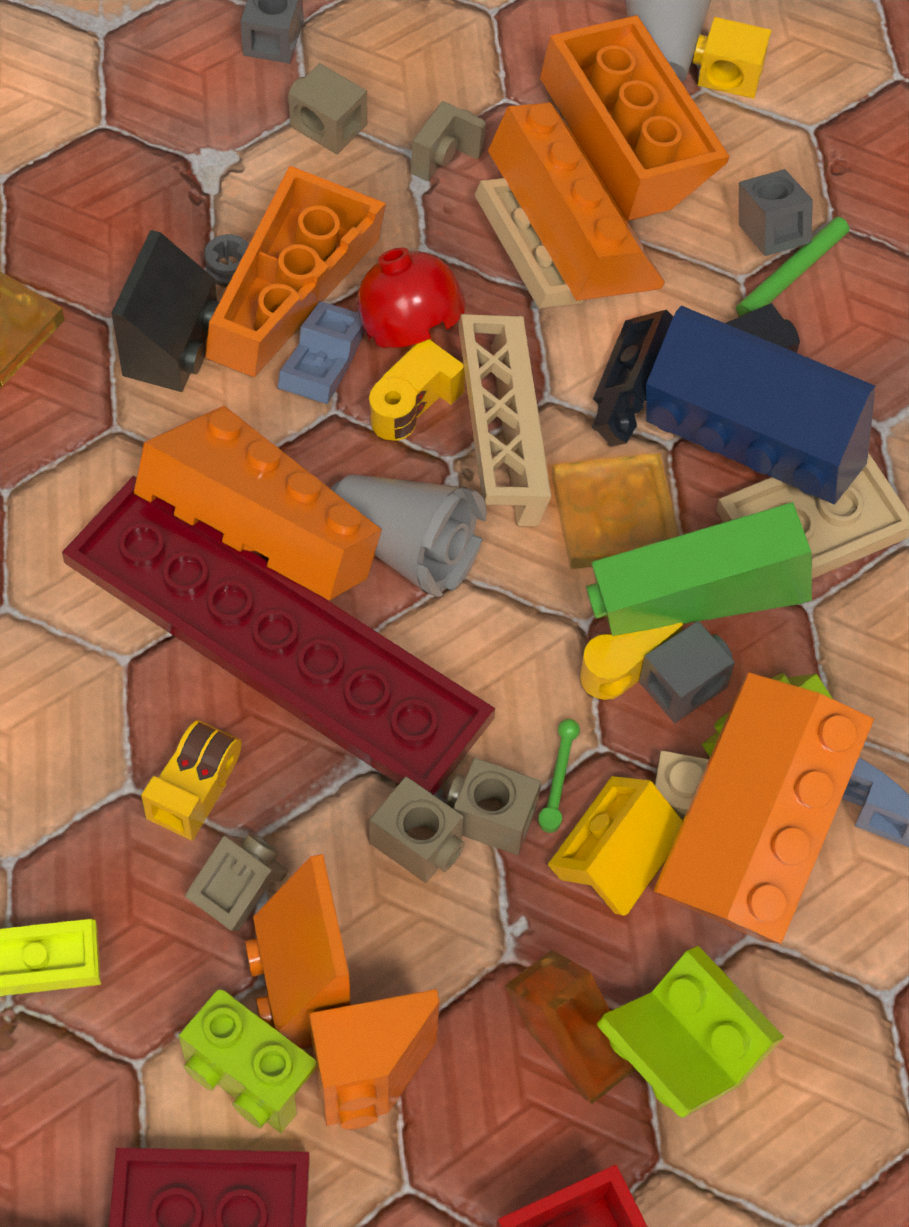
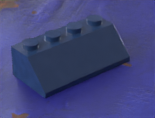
M681 305L673 316L646 383V422L657 426L665 432H671L696 443L710 452L721 454L748 466L758 473L766 474L798 488L805 494L814 495L835 505L867 464L876 385Z

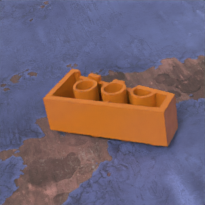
M289 166L209 322L205 358L255 377L301 327L320 301L323 302L376 244L380 236L386 203Z
M223 405L144 442L134 494L150 503L156 497L175 506L174 516L192 526L198 520L224 533L223 543L240 552L244 549L263 554L269 558L267 567L329 601L367 580L382 529Z

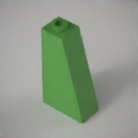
M791 502L593 561L592 567L596 583L586 586L595 619L606 616L611 634L615 636L678 623L686 624L812 601V552L795 505Z

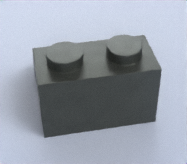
M150 230L111 312L121 371L124 377L183 392L190 374H198L204 360V342L208 335L209 322L219 304L217 301L215 278L161 232Z

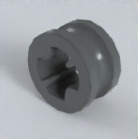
M233 234L220 235L212 239L205 248L206 271L215 278L217 285L223 287L229 285L249 246L248 242L240 236ZM229 256L238 258V262L233 264L229 260ZM225 258L227 262L229 261V265L220 264L219 260Z

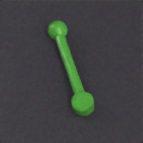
M573 719L561 721L557 728L561 741L548 804L540 812L538 818L540 828L547 833L556 832L562 823V815L558 810L572 741L580 734L579 724Z

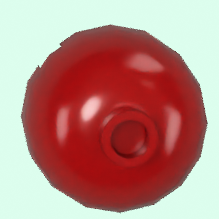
M401 247L383 253L378 258V263L367 272L359 287L357 308L360 321L369 341L373 336L376 345L379 347L401 348L431 339L429 329L441 322H444L446 330L455 325L460 319L461 314L465 313L466 301L453 271L438 256L421 251H408L407 248Z

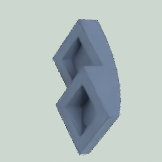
M320 301L301 326L299 345L280 370L278 389L328 404L342 381L365 332L359 318V313Z
M858 758L842 796V799L862 806L855 826L909 847V794L882 771L865 760Z

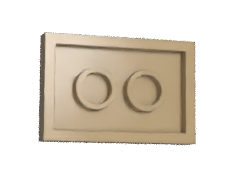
M869 452L866 466L835 505L814 495L805 494L798 488L771 477L720 498L716 509L722 521L728 522L793 502L812 552V579L909 538V512Z

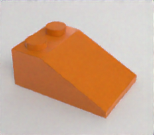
M323 854L310 856L253 916L256 938L245 940L251 977L263 975L267 996L256 998L259 1017L299 1048L312 1046L309 1013L350 1006L349 971Z

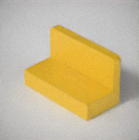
M612 776L548 863V866L562 881L591 885L615 914L625 916L630 912L667 859L683 821L651 780Z

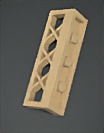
M461 314L458 328L481 495L484 498L485 505H514L517 526H538L551 499L524 317ZM474 333L496 334L491 346L492 354L476 343ZM490 372L495 375L499 399L482 387L481 380ZM496 417L502 420L505 445L488 432L487 425ZM503 462L509 467L511 487H496L494 471Z

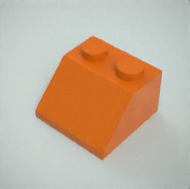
M437 989L309 1013L313 1057L316 1061V1073L326 1126L340 1123L342 1129H359L374 1124L378 1121L379 1115L390 1112L437 1043L439 1015Z

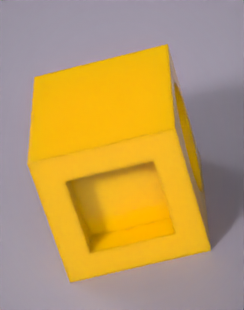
M714 17L709 36L699 35L694 53L693 64L701 66L698 86L755 99L772 30Z

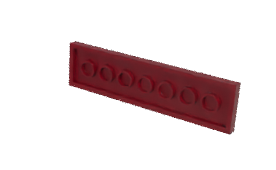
M134 475L62 551L66 565L398 785L407 776L432 795H435L495 719V708L322 596L267 567L268 562L252 551L243 549L240 552L223 543L224 533L200 520L193 526L174 516L175 506L158 497L150 503L134 494L137 479Z

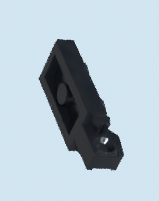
M668 310L629 319L623 324L593 397V400L598 404V411L592 429L597 431L608 442L610 447L626 444L637 427L635 414L640 413L644 408L643 403L646 402V383L673 319L672 314Z

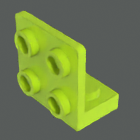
M699 945L687 950L651 993L605 1013L597 1022L599 1029L608 1037L613 1050L620 1057L629 1061L652 1086L656 1098L681 1118L687 1117L741 1086L784 1038L776 1027Z

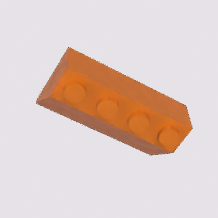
M638 15L550 35L540 80L627 221L673 209L728 163L729 154Z
M551 102L508 106L488 152L503 178L507 181L510 190L520 207L524 210L530 224L551 256L553 263L568 285L575 300L662 289L665 283L664 279L576 136Z
M750 672L746 673L653 892L759 941L782 944L874 718L821 693Z

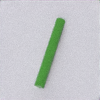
M835 217L812 238V243L801 247L736 306L738 315L743 316L770 304L849 232L848 223L841 217Z

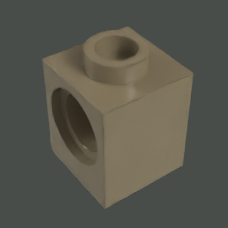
M321 63L305 77L298 78L288 93L290 127L337 155L367 125V90Z
M474 757L467 776L456 775L446 804L463 816L462 836L519 855L538 806L541 780ZM492 798L503 803L505 807L498 811H486L479 807L477 803L483 799Z
M406 776L369 819V841L372 846L421 881L427 883L438 868L444 872L450 869L465 846V842L462 841L463 816ZM421 826L431 829L435 835L427 840H415L406 833L414 827Z

